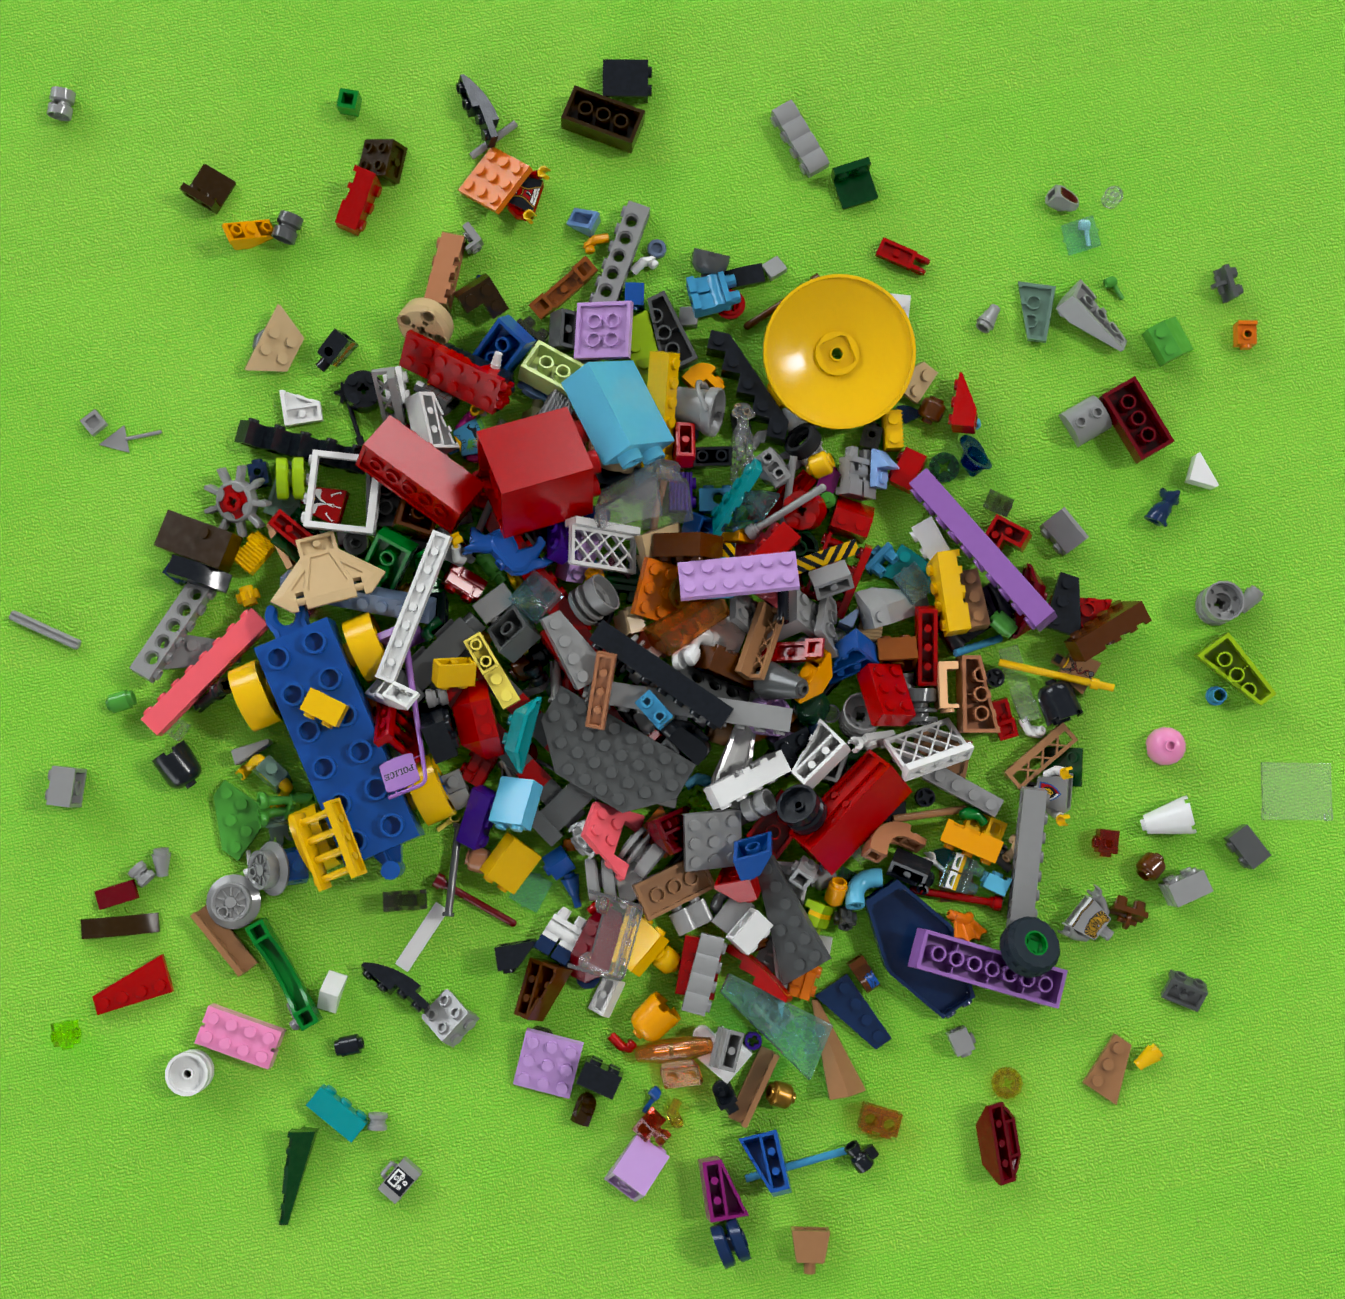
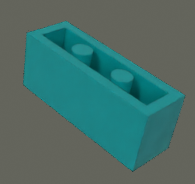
M323 1084L306 1106L352 1143L369 1122L366 1119L367 1115L359 1109L355 1110L347 1098L338 1096L336 1089L331 1085L326 1086Z

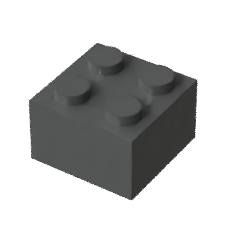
M515 604L487 629L498 652L512 663L517 661L541 638L529 615Z

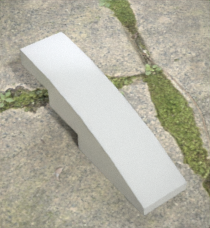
M376 679L365 692V695L386 706L408 710L419 698L420 693L396 681L389 683Z

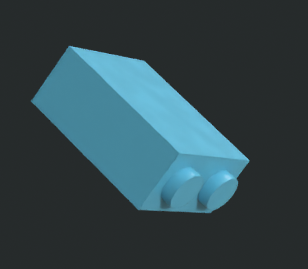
M501 776L489 821L495 824V828L501 830L511 828V830L516 832H522L523 830L531 831L543 786L531 779Z

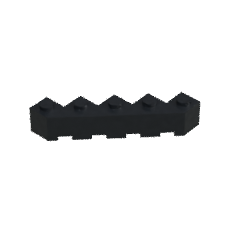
M711 330L706 355L724 359L721 377L739 381L735 399L753 402L750 420L768 424L765 438L766 443L783 446L789 424L788 419L731 335Z
M254 418L240 420L234 441L250 448H259L282 456L304 457L305 462H308L309 455H312L313 449L360 454L362 446L355 444L352 447L337 444L338 441L332 438L318 440L312 438V434L301 431L300 434L285 431L286 427L277 424L274 427H267L259 424L260 421ZM319 458L321 466L342 469L352 474L365 475V472L355 465L356 461Z

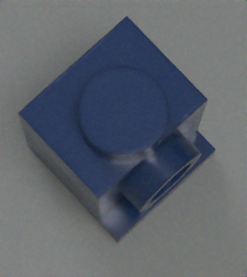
M263 459L252 460V464L247 465L249 484L255 479L264 478L265 482L257 489L273 486L269 464L266 461L263 462ZM261 470L260 475H255V471Z

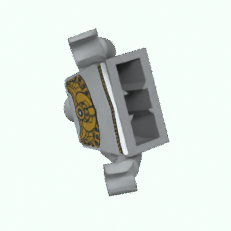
M1093 884L1095 887L1094 891L1087 890L1089 895H1085L1066 921L1061 923L1064 925V929L1062 931L1058 930V933L1072 940L1084 942L1090 939L1096 940L1099 935L1108 941L1113 936L1114 932L1107 927L1111 920L1108 916L1110 911L1102 895V890L1097 885Z

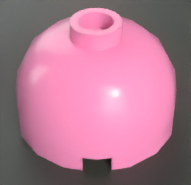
M1162 727L1155 729L1146 740L1147 755L1153 762L1159 765L1177 763L1186 751L1185 739L1179 731L1173 728Z

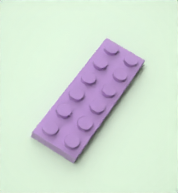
M795 551L677 563L681 601L800 590Z

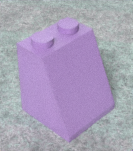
M636 1134L604 1178L634 1202L646 1195L670 1157L666 1154L665 1149L653 1145L650 1142L651 1140L644 1134Z

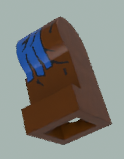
M862 954L846 963L867 993L881 985Z

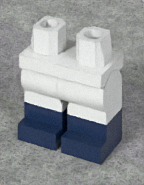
M563 906L557 914L553 915L533 948L549 957L559 940L560 942L550 958L566 967L570 960L571 952L587 920L578 916L574 924L568 922L567 920L572 911Z

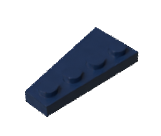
M847 973L815 995L873 1048L878 1049L892 1039Z

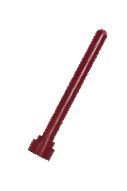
M438 873L432 887L438 890L439 888L447 890L448 879L445 878V875ZM455 887L456 896L509 926H516L517 922L515 919L462 889Z

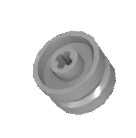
M596 858L585 859L589 901L600 900L601 887H603L604 895L607 899L617 898L616 874L611 868L608 869L603 858H601V869L598 868Z

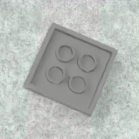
M740 808L683 814L684 870L686 872L735 866L733 863L734 841L742 839Z

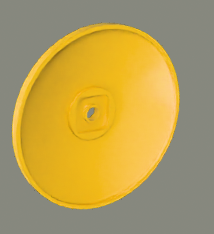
M848 274L820 276L792 290L773 312L763 341L765 373L779 401L801 420L827 429L842 430L860 427L879 419L890 411L907 390L916 361L914 332L910 320L899 302L878 284L868 279ZM833 349L841 351L842 356L840 359L833 358Z

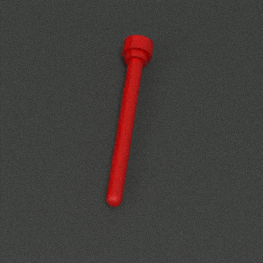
M911 886L909 888V890H911L914 894L921 895L923 892V890H921L919 894L916 890L917 886ZM929 889V892L924 895L987 905L993 911L999 912L1003 903V897L998 895L986 898L936 889Z

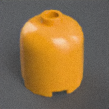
M657 991L651 994L634 1011L631 1018L635 1036L650 1042L659 1040L681 1019L677 1010L674 1007L670 1009L666 1004L668 1000Z

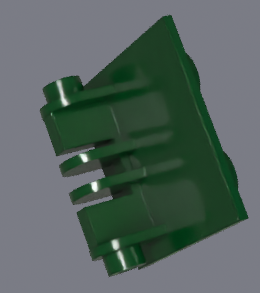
M1046 747L1044 749V757L1055 755V747ZM1068 748L1044 769L1045 771L1054 766H1072L1073 769L1069 770V773H1073L1072 787H1082L1083 748Z

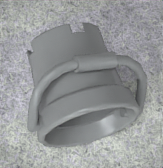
M702 380L696 381L695 388L678 386L677 406L675 409L676 422L694 423L695 430L700 431L705 436L715 437L720 430L726 406L725 391L720 387L709 388L708 384Z

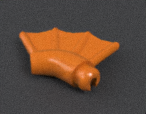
M949 910L946 914V918L954 924L955 938L969 942L972 939L979 941L981 935L987 933V930L974 920L972 912L964 914Z

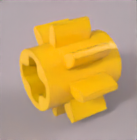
M246 585L238 589L239 594L235 596L239 604H243L244 607L258 604L257 599L261 598L259 589H253V585Z

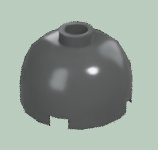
M694 248L692 265L695 271L701 273V277L718 274L721 271L725 272L728 268L730 256Z

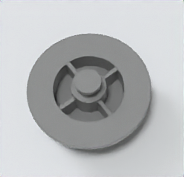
M274 841L266 842L260 850L254 851L248 861V876L251 884L258 890L263 889L270 896L280 895L285 890L289 880V862L286 852L279 843Z
M238 874L226 875L218 879L209 889L206 906L210 917L215 923L224 928L238 929L247 926L256 918L261 907V895L259 890L251 884L249 878Z

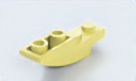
M481 632L464 640L465 646L503 710L520 701L521 699L512 686L511 681Z

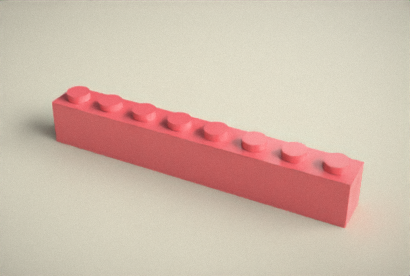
M252 608L250 610L246 609L240 615L241 619L236 624L232 623L226 629L227 633L222 638L218 637L212 643L213 647L209 651H204L198 657L199 661L195 665H190L185 670V675L181 679H176L171 684L172 688L167 693H162L157 698L158 702L143 712L144 716L141 720L157 736H163L269 629L265 619Z

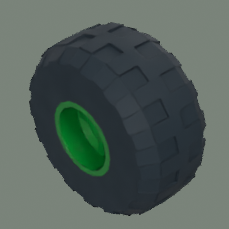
M1029 916L1019 918L1009 924L1001 934L999 945L1002 958L1007 966L1016 974L1026 978H1036L1047 973L1057 964L1060 956L1059 940L1054 930L1045 921Z

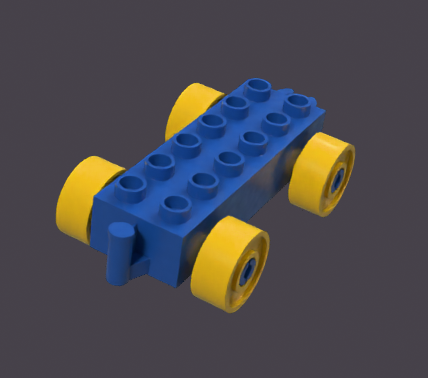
M269 605L265 611V621L270 631L273 632L275 639L254 648L258 660H253L228 671V681L243 718L254 732L284 720L318 803L288 815L290 831L297 850L306 867L311 872L296 830L293 828L291 816L305 813L306 817L324 810V802L340 797L363 861L375 857L383 865L380 870L381 875L388 880L395 879L405 872L403 844L425 835L415 810H419L425 823L430 826L456 815V809L448 797V792L441 779L443 774L438 764L435 763L432 754L425 755L427 782L420 788L391 800L388 799V796L395 794V792H386L379 766L393 759L387 743L380 747L373 743L376 717L355 670V667L358 666L368 683L379 679L375 675L386 650V647L379 641L377 635L382 631L373 614L365 612L342 622L343 633L347 643H344L334 620L325 617L310 623L305 605L299 607L300 612L295 613V620L290 625L281 624L278 620L277 608ZM310 687L350 706L339 728L333 726L330 729L321 724L322 720L316 717L312 720L303 715L304 711L300 710V707ZM421 759L416 765L420 780L414 783V785L423 781ZM410 785V786H408V787H406V788H403V789H401V790H398L397 792L402 791V790H404V789H407V788H409V787H412V785ZM328 817L309 825L313 836L332 828ZM335 836L316 843L320 855L339 847ZM342 855L323 862L326 871L343 863L346 866Z

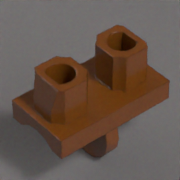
M1118 895L1113 905L1109 907V914L1117 916V921L1122 923L1123 929L1127 930L1130 925L1136 927L1137 922L1142 923L1144 919L1148 918L1149 913L1145 912V902L1134 901L1133 907H1128V898Z

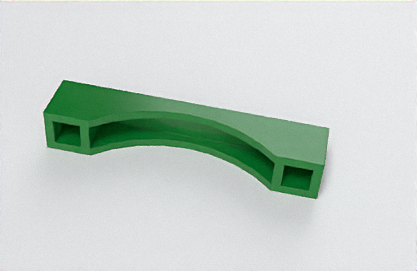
M267 917L244 928L253 945L265 959L280 984L292 1015L301 1031L321 1021L323 1017Z

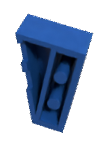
M857 628L834 644L838 650V657L831 658L833 677L828 684H834L859 673L868 663H879L877 645Z
M777 1130L740 1138V1143L771 1195L777 1197L792 1193Z

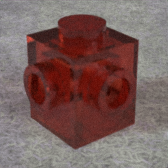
M1096 829V835L1092 838L1094 852H1100L1099 856L1111 857V854H1118L1120 831Z

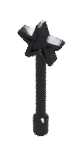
M341 382V390L334 391L335 395L341 396L340 402L342 404L346 402L343 382ZM346 402L356 433L357 445L363 446L365 441L363 436H361L354 411Z

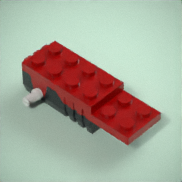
M413 330L407 331L399 366L428 379V384L480 408V410H484L481 416H486L487 412L493 415L502 410L504 406L509 404V396L515 391L514 373L500 367L503 353L496 351L492 361L489 362L477 355H472L468 351H463L460 347H455L452 343L442 345Z

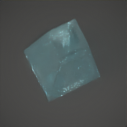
M534 570L508 599L537 625L540 622L539 620L544 618L563 598V594Z

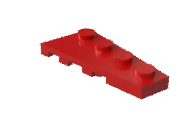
M161 954L92 996L97 1015L173 992L174 988L164 954Z

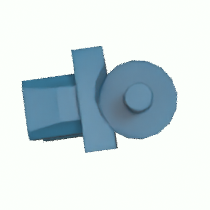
M887 542L882 548L877 545L872 549L867 561L868 563L865 566L869 575L874 574L878 578H882L887 572L882 564L888 561L891 565H894L899 560L893 546Z

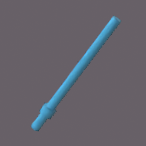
M845 1147L786 1163L787 1171L847 1155L844 1150ZM758 1171L745 1175L747 1183L762 1179Z

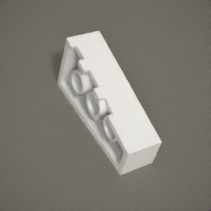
M782 750L763 755L703 788V791L713 810L717 808L724 810L732 806V801L736 800L738 802L747 797L746 794L761 790L763 785H769L777 781L780 776L792 770Z

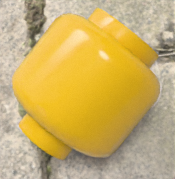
M820 451L808 457V464L805 465L809 475L820 479L833 473L835 462L830 453Z
M666 945L652 964L662 973L670 974L678 970L680 954L669 945Z

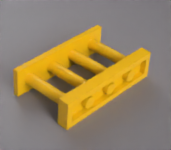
M340 797L324 802V810L306 817L305 813L291 816L293 828L296 830L313 875L314 884L319 892L331 888L330 881L350 874L352 879L368 873ZM328 817L332 828L313 836L309 825ZM335 836L339 847L320 855L316 843ZM342 855L346 866L327 874L323 862Z

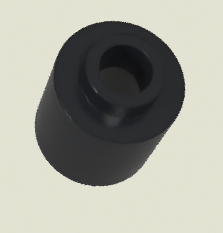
M358 1034L340 1037L339 1040L334 1041L337 1056L345 1057L359 1054L365 1048L363 1037H359Z

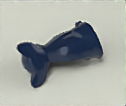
M1161 488L1160 496L1163 500L1156 503L1144 518L1156 526L1162 525L1167 527L1166 520L1172 511V506L1179 504L1180 491H1167L1165 488Z

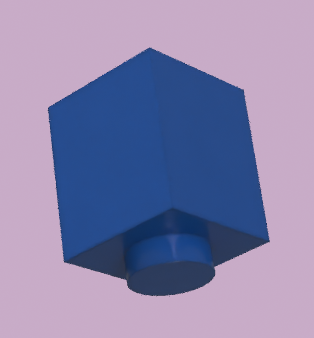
M625 282V301H632L634 303L633 312L644 310V283Z
M562 845L542 857L545 863L543 869L548 876L552 875L556 881L576 868Z

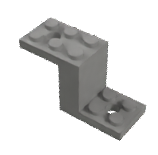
M800 590L789 591V623H783L777 642L800 632H804L810 638H816L814 627L819 606ZM748 595L730 598V621L748 634L758 603ZM777 614L774 615L772 622L777 619ZM773 630L768 634L767 640L772 636Z

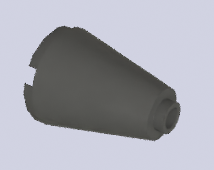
M770 662L764 680L753 681L755 693H758L759 698L764 700L802 699L809 691L808 682L776 662Z

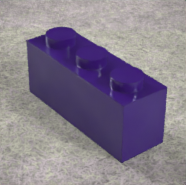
M484 785L472 788L456 841L473 850L487 845L490 829L494 825V823L489 821V816L496 791Z

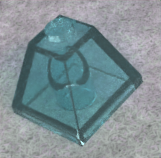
M764 490L745 492L741 506L739 508L736 507L732 518L733 523L764 520L780 498V494Z

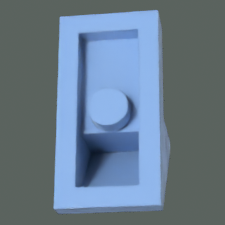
M871 449L870 487L880 490L887 489L888 470L900 468L886 452Z

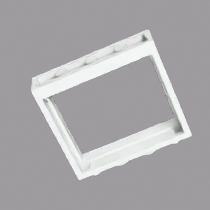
M313 449L312 455H309L308 465L311 466L310 474L307 473L306 476L308 491L304 493L303 499L306 507L305 512H302L301 523H303L305 528L376 536L382 484L373 477L366 527L312 521L319 458L357 461L359 454Z

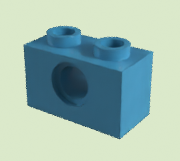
M704 485L703 488H699V513L711 514L713 508L719 505L713 501V497L715 495L723 497L727 491L731 490L733 485H723L722 488ZM735 506L733 514H737L738 507Z

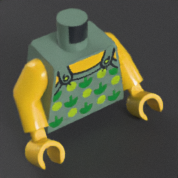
M255 754L235 772V774L241 773L243 775L241 780H244L253 771L278 796H288L293 789V782L289 773L270 755L265 757L261 754ZM283 804V805H272V806H270V808H272L273 806H276V807H285V804Z

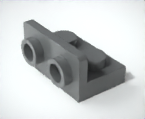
M1174 970L1169 971V979L1161 992L1162 998L1196 1012L1199 1011L1208 995L1207 985L1201 979H1193L1181 971Z

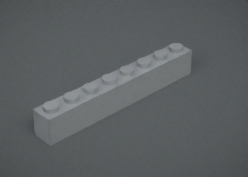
M1021 786L1006 927L1019 918L1027 916L1037 918L1035 904L1036 901H1039L1040 895L1037 885L1038 882H1041L1042 877L1039 866L1040 863H1043L1044 853L1041 851V848L1046 840V833L1043 832V829L1048 821V814L1045 811L1046 805H1049L1050 794H1047L1048 791L1044 788Z

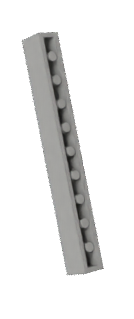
M613 682L609 709L610 706L618 707L617 711L623 712L636 709L637 714L645 715L635 702L650 689L672 715H676L677 720L687 721L688 717L696 718L689 713V708L685 705L682 708L672 702L673 697L668 694L666 697L656 691L657 688ZM719 698L734 708L733 713L723 727H726L727 723L735 724L734 728L746 730V726L754 727V731L765 733L766 729L774 730L773 734L785 736V732H790L793 708ZM701 716L695 720V722L703 724L707 721Z

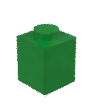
M340 88L337 100V108L340 114L359 117L362 103L359 91Z

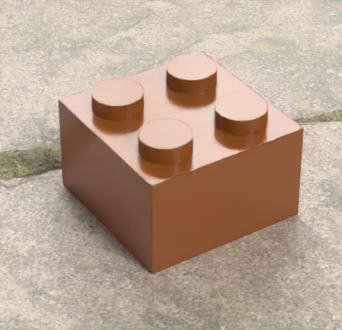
M901 635L900 637L893 638L891 636L877 638L876 645L879 664H900L902 672H914L918 661L916 636Z

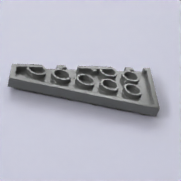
M771 855L758 879L768 921L774 925L770 930L784 986L832 958L775 856Z

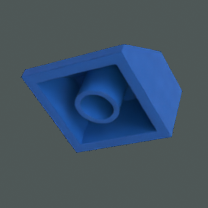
M771 831L734 841L733 863L741 881L752 880L762 873L772 855Z

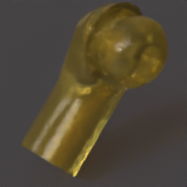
M673 1098L667 1111V1117L670 1124L674 1128L679 1129L684 1124L678 1112L682 1101Z

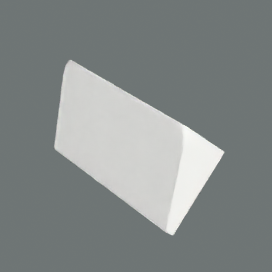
M609 974L603 975L588 1009L609 1018L625 986V982Z

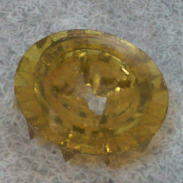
M1000 1068L992 1077V1089L1001 1098H1015L1021 1092L1023 1086L1022 1076L1013 1068ZM1003 1076L1008 1080H1014L1010 1084L1011 1090L1006 1086L1003 1087L1002 1084L1005 1083Z

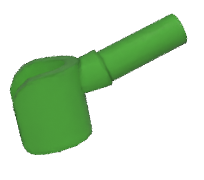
M1111 276L1103 280L1104 286L1107 289L1112 287L1120 300L1125 298L1117 286L1116 277Z

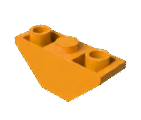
M269 219L222 224L227 239L235 250L251 249L273 239L271 236L273 227Z
M824 649L823 658L807 661L798 676L808 682L809 691L804 698L794 699L801 704L823 693L833 677L830 652Z

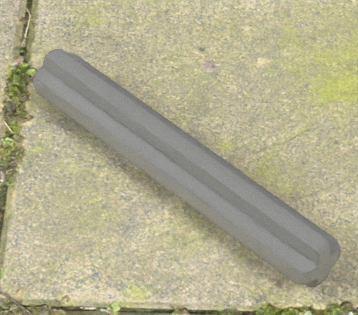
M13 610L9 615L11 621L77 650L81 645V640Z

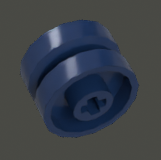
M737 1218L726 1220L728 1234L725 1233L721 1224L710 1227L715 1246L725 1269L731 1268L736 1264L733 1252H736L739 1261L742 1263L752 1259L746 1236Z

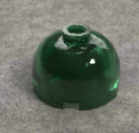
M824 692L801 704L791 699L790 707L793 708L792 713L804 725L814 726L819 719L823 721L830 712V702Z

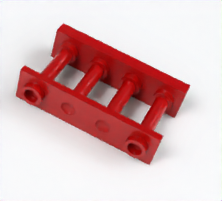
M830 529L828 534L824 532L820 542L823 544L821 550L827 549L828 545L836 546L844 542L832 538L833 530ZM865 544L864 548H859L860 553L856 554V558L859 559L856 566L847 564L855 588L841 592L844 594L842 601H835L837 604V618L843 619L872 552L873 546ZM809 578L807 586H802L800 591L806 594L808 598L819 602L820 600H817L815 593L810 590L811 582Z
M377 703L373 743L378 747L389 743L402 755L412 753L413 757L419 756L413 712L410 709H398L407 717L406 720L396 711L397 708ZM395 721L406 730V733L395 724ZM394 734L405 743L404 746L394 738ZM420 757L414 759L416 765L420 762Z

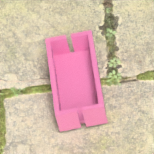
M213 1003L207 1007L202 1021L205 1024L200 1026L195 1044L259 1067L270 1069L274 1065L279 1051L276 1048L281 1045L286 1029Z

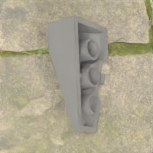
M1080 279L1059 301L1056 307L1059 315L1069 323L1118 351H1123L1127 340L1116 324L1109 322L1106 315L1107 311L1104 307L1099 308L1095 302L1097 297Z

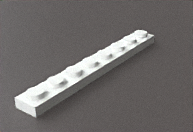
M432 530L375 677L389 683L397 680L453 537Z

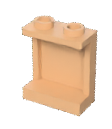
M958 661L938 662L937 686H934L937 689L938 701L934 703V708L940 710V713L955 712L954 709L960 708L959 704L948 703L947 672L959 669Z

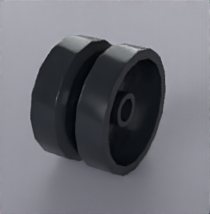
M797 784L787 788L777 802L779 817L795 833L800 835H807L817 831L827 818L825 802L808 785Z

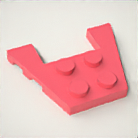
M596 801L590 807L581 837L596 855L600 854L605 860L604 864L608 869L611 868L615 872V877L618 881L625 880L629 864L614 853L623 826L625 825L632 831L637 832L642 827L645 816L631 811L622 813L610 805Z

